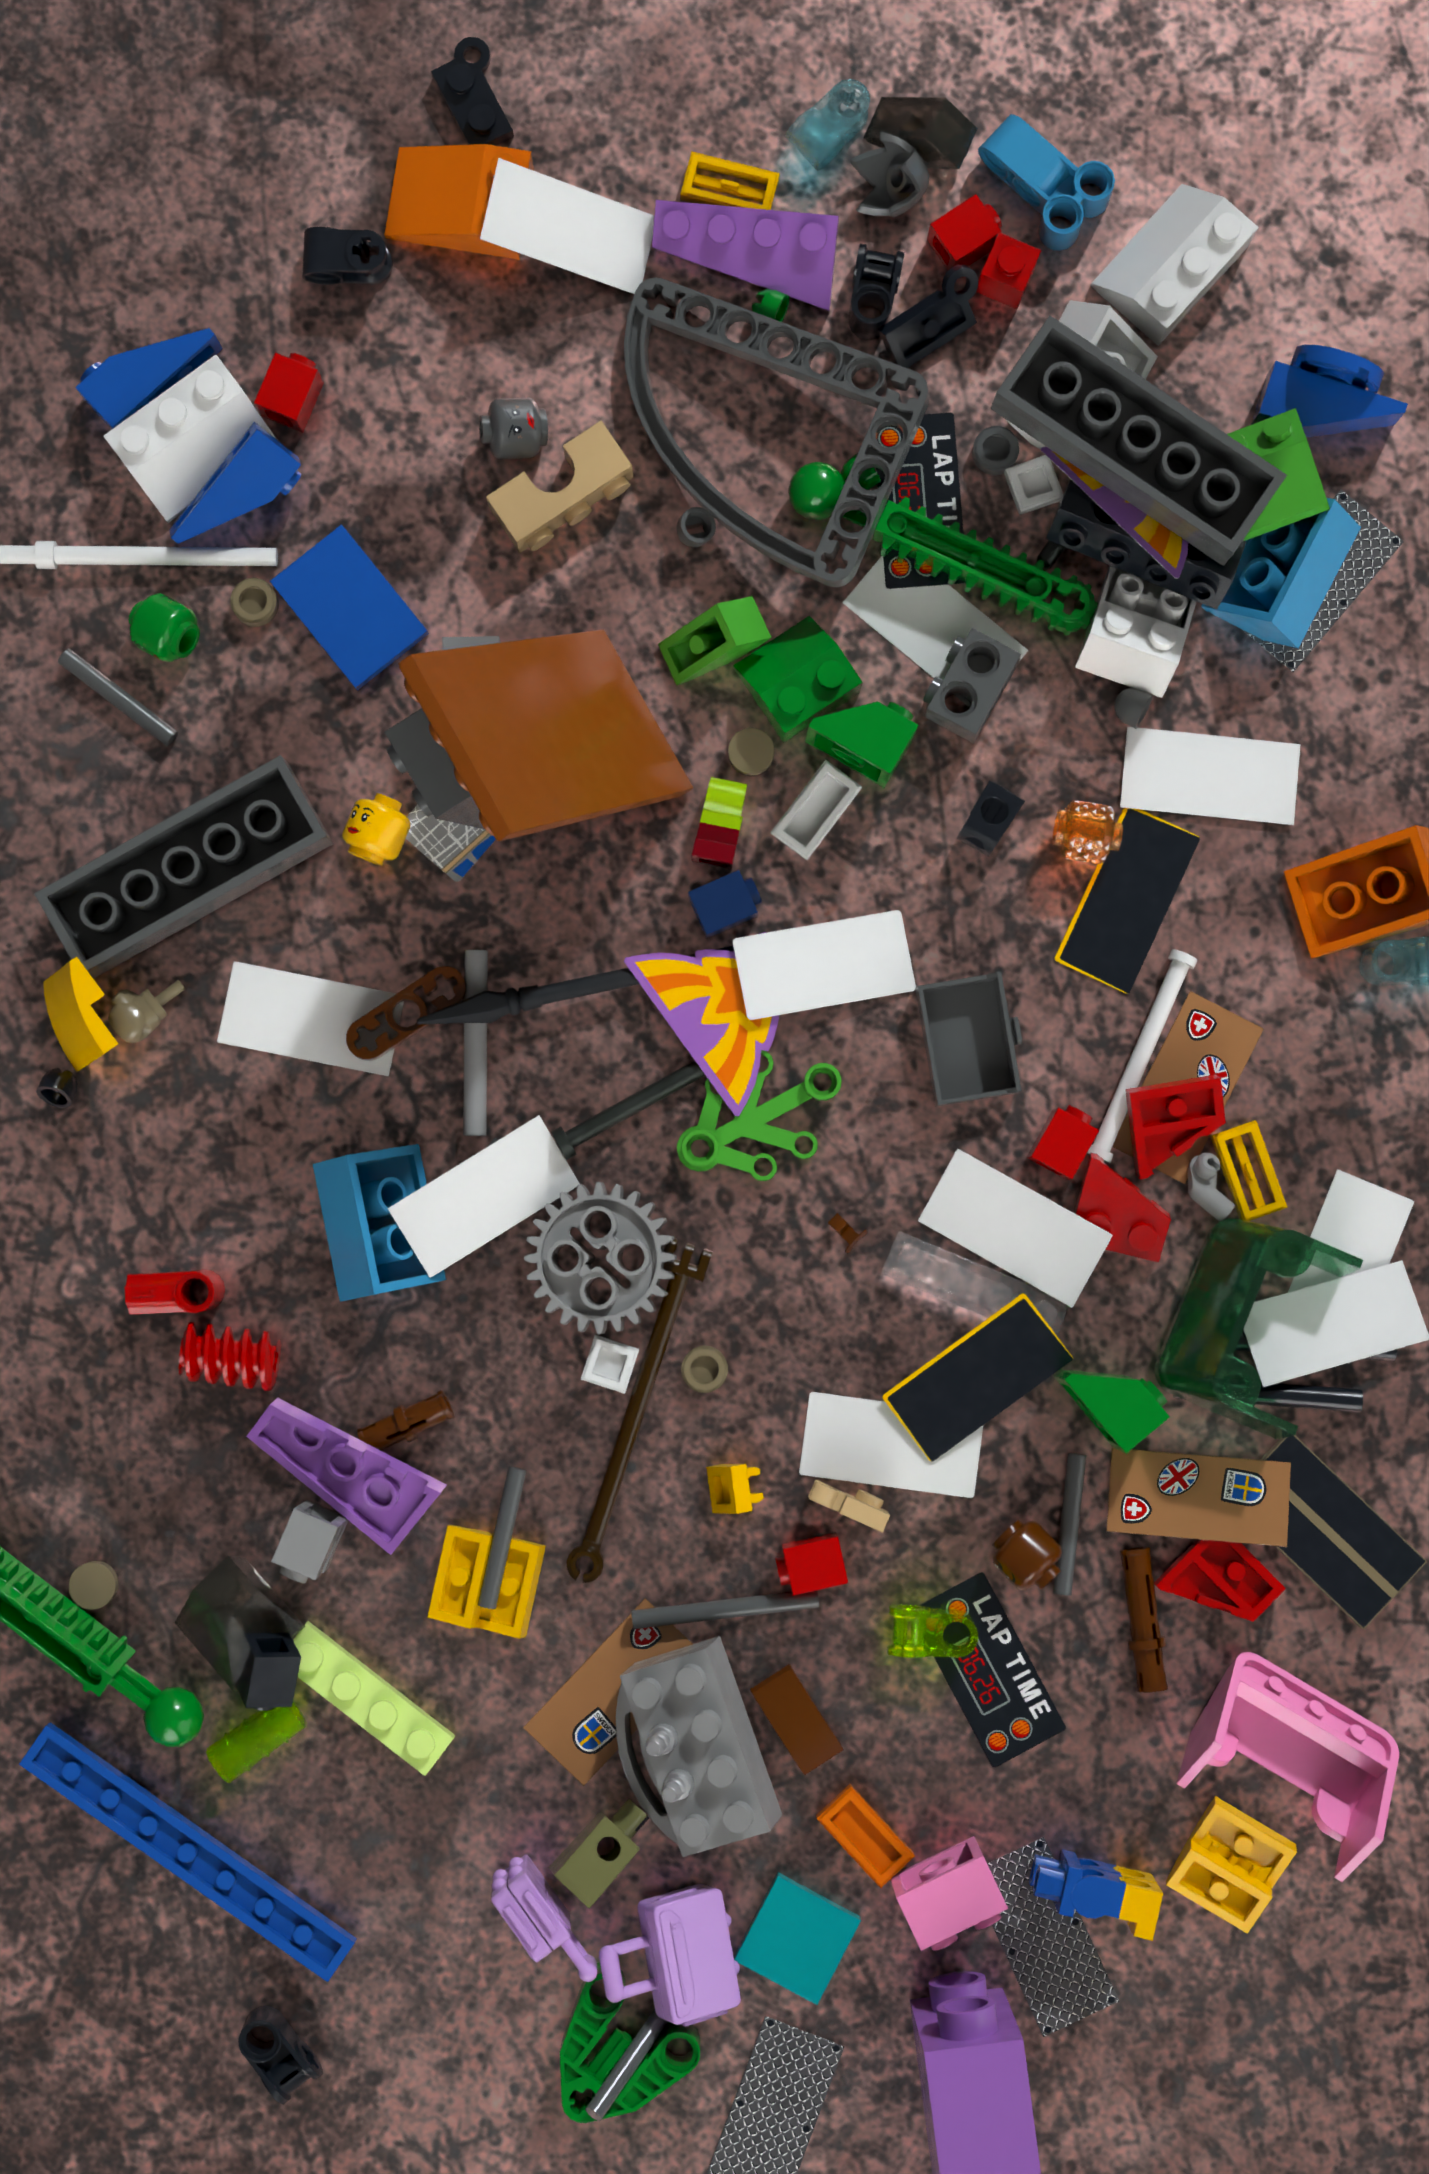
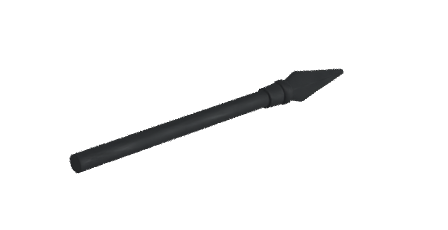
M728 946L715 950L734 951V947ZM690 954L686 956L695 957V954ZM629 968L539 987L538 985L520 987L518 991L515 988H508L505 992L483 991L418 1018L417 1023H492L509 1013L511 1015H518L521 1009L525 1012L542 1007L544 1004L638 985L639 982Z

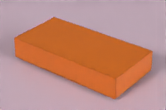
M851 1784L843 1789L816 1815V1819L880 1888L915 1857L914 1852Z

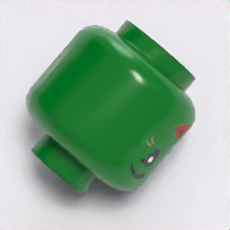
M158 593L148 596L145 600L135 604L130 612L129 630L133 644L159 660L172 662L187 657L192 653L199 641L200 629L193 610L166 595Z

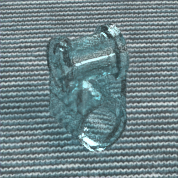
M847 79L840 81L813 107L806 110L795 120L786 132V139L817 171L823 169L866 125L870 105L869 91L864 84L857 80ZM841 103H843L847 107L855 103L857 105L856 112L851 108H848L843 112L842 110H840Z
M1429 936L1388 940L1369 947L1363 952L1359 960V970L1362 977L1370 984L1377 986L1404 984L1428 986ZM1381 951L1386 952L1393 959L1394 968L1390 975L1383 973L1378 967L1377 959Z

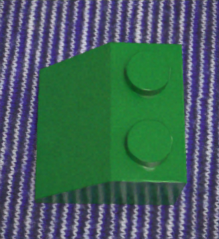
M810 615L733 665L734 670L783 743L806 729L813 718L829 714L859 694L863 684L837 643Z
M877 701L813 718L808 726L805 743L885 788L910 746L919 725L911 721L914 716L904 707L893 702H889L888 706H885Z
M1062 1369L1053 1375L1110 1445L1126 1454L1170 1417L1162 1408L1168 1401L1150 1380L1146 1382L1143 1378L1138 1380L1125 1375Z

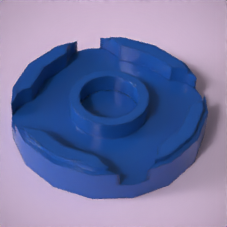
M1305 344L1297 346L1290 364L1291 366L1364 390L1368 388V391L1373 393L1378 392L1384 375L1379 366L1365 358L1340 349L1321 345Z

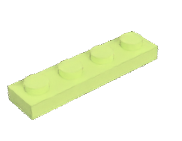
M307 1621L293 1639L301 1655L298 1678L417 1771L426 1776L452 1742L455 1735L316 1626Z

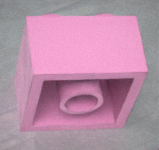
M974 1836L898 1872L891 1878L896 1899L921 1951L930 1946L933 1951L943 1949L958 1939L957 1933L972 1926L976 1930L989 1927L1001 1919V1912L1008 1909Z

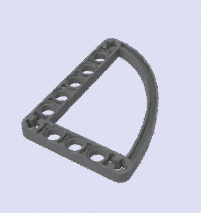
M654 277L643 281L635 291L627 315L624 338L625 370L631 397L640 421L662 461L680 485L702 508L731 533L760 553L797 573L827 586L841 587L851 582L857 573L929 405L930 395L924 377L911 369L663 278ZM659 293H662L665 302L677 308L675 319H673L674 315L671 308L657 304L654 310H651L647 302L648 297L655 299ZM697 306L705 307L710 311V317L706 324L697 328L686 324V314L690 309ZM742 321L750 324L752 327L751 335L744 342L735 343L727 338V331L735 322ZM652 325L877 408L816 552L806 549L772 531L742 511L719 492L694 467L677 445L658 409L649 376L648 348ZM778 337H788L794 343L792 352L784 358H775L768 351L771 342ZM822 352L830 353L836 358L834 368L825 374L816 373L810 367L814 356ZM863 368H872L879 374L875 386L866 390L857 388L853 384V377L856 372ZM888 376H892L891 383L893 388L901 391H907L910 385H914L919 398H910L907 404L902 403L900 394L897 391L889 388L886 390ZM886 390V397H881ZM890 425L897 426L903 432L901 442L891 448L881 446L877 441L880 430ZM869 468L880 469L885 474L883 484L875 490L862 488L859 484V478L863 471ZM852 510L861 511L867 517L864 528L855 533L847 532L841 527L842 517ZM837 536L846 543L842 553V559L846 568H837L834 574H830L828 566L824 561L826 558L830 560L836 558L840 545L833 538ZM847 544L856 545V548L852 549Z

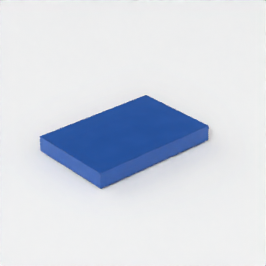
M342 524L270 580L273 587L357 691L429 634L427 629Z

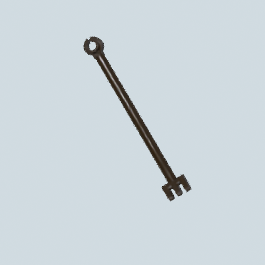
M674 1238V1241L667 1244L664 1252L674 1254L677 1249L678 1239ZM687 1242L681 1260L676 1259L664 1263V1269L671 1271L675 1277L674 1279H669L666 1288L668 1295L663 1297L581 1545L574 1547L569 1553L566 1562L569 1575L575 1581L580 1574L576 1567V1561L582 1556L590 1557L594 1563V1568L590 1572L583 1574V1583L596 1580L602 1573L604 1558L600 1547L689 1278L703 1282L713 1253L712 1250L704 1248L699 1257V1265L690 1263L695 1245Z

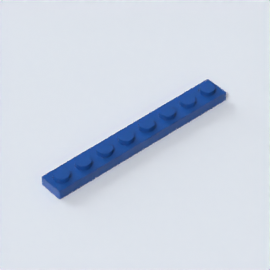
M51 1722L44 1727L19 1763L20 1766L326 1982L330 1980L357 1940L355 1936Z

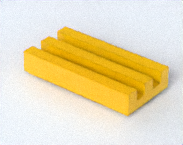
M691 151L680 193V200L698 204L771 210L780 173ZM700 168L767 185L765 191L741 185L737 182L697 174L696 170ZM695 185L763 203L762 205L692 188V186Z
M1256 1120L1210 1135L1241 1223L1288 1208ZM1248 1133L1273 1203L1265 1205L1241 1137L1243 1134ZM1228 1139H1231L1255 1206L1253 1210H1249L1225 1143Z

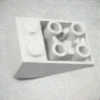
M1109 565L1097 599L1098 605L1091 617V623L1087 628L1075 668L1162 698L1179 664L1196 601Z

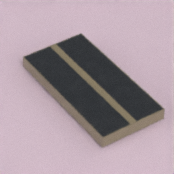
M1287 1431L1260 1459L1291 1463L1287 1547H1275L1364 1630L1427 1563V1560L1291 1431Z

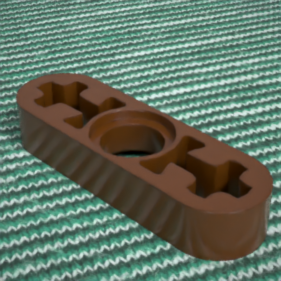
M449 966L437 967L353 1022L346 1034V1043L349 1050L361 1060L373 1061L429 1026L430 1024H418L417 1022L409 1027L398 1025L393 1017L396 1005L406 1000L413 1001L419 1006V1018L428 1015L426 1004L415 992L423 987L426 996L437 990L436 980L441 976L447 981L455 978L458 984L453 988L455 996L452 999L448 1000L444 995H441L431 1001L437 1008L436 1011L464 1000L466 983L462 974ZM385 1013L387 1023L399 1035L390 1040L389 1034L386 1031L375 1039L378 1046L375 1050L370 1051L366 1046L358 1049L356 1043L361 1039L358 1031L364 1027L370 1032L377 1030L383 1025L376 1018Z

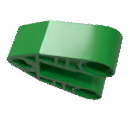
M600 1962L597 1963L596 1978L591 1982L583 1981L560 2048L562 2107L564 2113L577 2123H589L597 2120L588 2115L585 2110L592 2099L585 2096L579 2101L576 2099V2091L583 2093L589 2088L593 2091V2098L633 2041L627 2032H622L616 2028L590 2062L586 2059L608 2029L609 2022L621 2008L624 2001L623 1999L612 2003L607 1998L596 1996L592 1991V1984L603 1979ZM621 1970L623 1986H625L626 1979L623 1971ZM668 2022L602 2119L636 2112L690 2073L700 2060V2035L698 2029L693 2024L685 2027L682 2024L676 2025ZM683 2038L692 2045V2048L687 2054L676 2056L670 2053L666 2046L672 2039Z

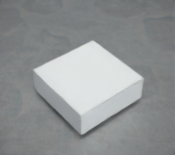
M1046 455L1005 469L1004 475L1019 516L1061 500L1063 491L1052 462Z
M595 1334L581 1380L625 1394L639 1348Z

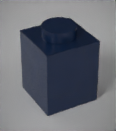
M740 870L688 892V899L706 939L757 918L758 911L756 905L762 903L753 879L750 877L744 880Z

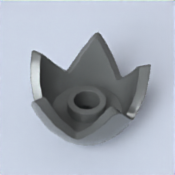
M880 131V140L884 143L885 147L867 151L850 160L853 167L873 187L856 211L873 216L896 217L914 207L922 198L928 188L929 172L922 156L907 141Z

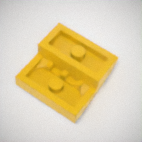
M77 956L43 981L46 1007L53 1030L76 1072L118 1045L116 1039L91 1007L93 1003L105 994Z
M447 1525L427 1617L469 1629L480 1628L518 1639L526 1638L546 1545L512 1537L496 1609H488L478 1606V1601L494 1533Z
M1215 1796L1180 1852L1166 1880V1886L1248 1934L1273 1898L1272 1888L1296 1855L1297 1847L1294 1842Z

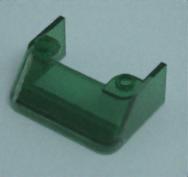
M1234 1218L1225 1219L1217 1223L1207 1234L1157 1358L1154 1371L1158 1384L1165 1391L1274 1439L1278 1440L1295 1435L1298 1429L1297 1425L1254 1407L1261 1390L1259 1374L1252 1365L1233 1357V1354L1266 1271L1280 1277L1292 1278L1304 1273L1311 1264L1338 1277H1343L1359 1270L1363 1260L1294 1230Z

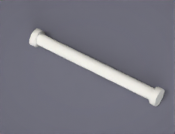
M1172 949L1168 959L1172 962L1099 1132L1087 1155H1090V1152L1098 1154L1106 1163H1110L1113 1158L1110 1150L1128 1111L1125 1089L1138 1087L1188 969H1194L1197 963L1195 957L1176 949Z

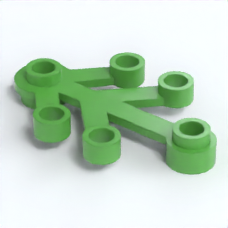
M761 1050V1055L768 1060V1068L764 1072L758 1073L755 1086L740 1116H734L732 1121L717 1129L716 1125L723 1099L720 1095L714 1094L711 1091L710 1081L707 1078L705 1081L707 1095L698 1125L685 1130L677 1143V1153L680 1161L688 1169L697 1172L707 1171L716 1164H722L749 1172L758 1181H767L777 1171V1163L771 1155L760 1153L752 1156L725 1145L740 1137H746L790 1150L799 1159L812 1157L818 1148L817 1139L812 1133L808 1131L794 1133L767 1125L766 1123L812 1098L818 1101H826L833 1098L841 1088L842 1080L839 1071L828 1063L815 1064L805 1074L804 1082L756 1107L764 1079L773 1069L772 1056L768 1052ZM825 1074L830 1078L831 1086L828 1090L819 1091L814 1087L813 1080L816 1075ZM801 1136H806L812 1141V1150L807 1154H801L795 1149V1141ZM696 1140L706 1141L709 1145L708 1154L701 1158L694 1156L691 1152L693 1142ZM760 1158H765L772 1164V1170L767 1176H760L754 1170V1164Z

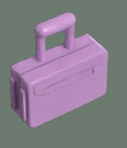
M527 1854L521 1858L514 1857L510 1860L508 1868L496 1870L492 1876L491 1901L531 1959L537 1963L561 1945L577 1967L580 1979L585 1982L593 1981L597 1976L596 1959L585 1951L572 1933L569 1911Z
M696 1884L641 1900L638 1903L637 1909L642 1936L613 1945H605L599 1951L605 1995L612 2003L652 1991L656 2015L676 2025L682 2024L686 2027L727 2014L728 2009L737 2007L741 2002L737 1980L740 1966L733 1957L728 1929L732 1919L725 1912L723 1895L720 1889L705 1884ZM644 1948L650 1978L623 1986L618 1956Z

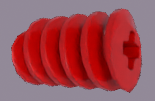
M189 1322L184 1331L180 1346L179 1375L181 1376L184 1370H186L188 1380L196 1382L204 1371L207 1383L216 1384L223 1373L226 1386H235L241 1376L244 1387L252 1389L260 1377L263 1390L272 1391L279 1370L281 1340L279 1339L276 1345H271L269 1331H263L258 1343H253L250 1329L245 1328L239 1341H235L232 1327L226 1326L219 1339L215 1338L213 1324H207L202 1336H197L195 1322Z

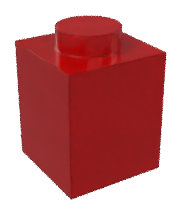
M977 194L932 222L929 227L927 241L947 270L956 265L969 266L991 252L998 233L1002 232L1000 229L1002 228V223L995 209L988 203L983 205Z
M999 232L980 274L976 292L1017 310L1035 271L1042 250Z
M275 352L254 401L259 414L264 418L303 433L324 384L318 369L315 368L316 364L300 354L290 353L288 358Z
M1068 1105L1065 1111L1058 1107L1052 1110L1026 1158L1065 1180H1072L1099 1130L1090 1125L1093 1118L1085 1112L1071 1105Z
M836 1532L782 1544L784 1556L775 1558L781 1586L790 1584L793 1596L848 1583L839 1538Z

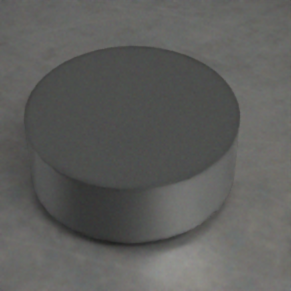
M991 426L982 430L976 437L972 448V457L975 465L982 472L989 475L1004 474L1005 469L1014 466L1019 454V443L1016 436L1009 429L1002 426Z

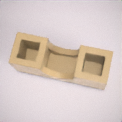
M602 420L563 445L565 459L574 471L573 479L565 489L553 493L544 492L531 482L524 471L486 496L489 509L519 553L528 547L531 551L543 547L554 537L552 533L554 530L566 522L570 526L579 523L592 512L590 506L604 497L607 500H612L630 487L629 480L633 478L632 464Z

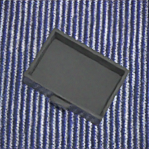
M1001 971L920 985L915 988L935 1107L1015 1094L1022 1091L1014 1045L1022 1044L1018 1017L1009 1018Z

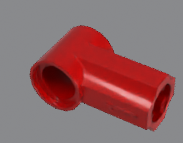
M206 1269L128 1274L125 1285V1304L127 1305L129 1315L181 1312L199 1313L214 1309L221 1303L225 1294V1286L217 1273ZM197 1278L205 1282L209 1291L206 1301L202 1304L194 1301L190 1293L191 1284Z

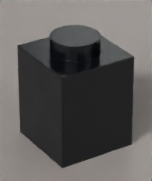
M243 1633L234 1683L245 1708L268 1711L275 1707H292L301 1655L290 1633Z

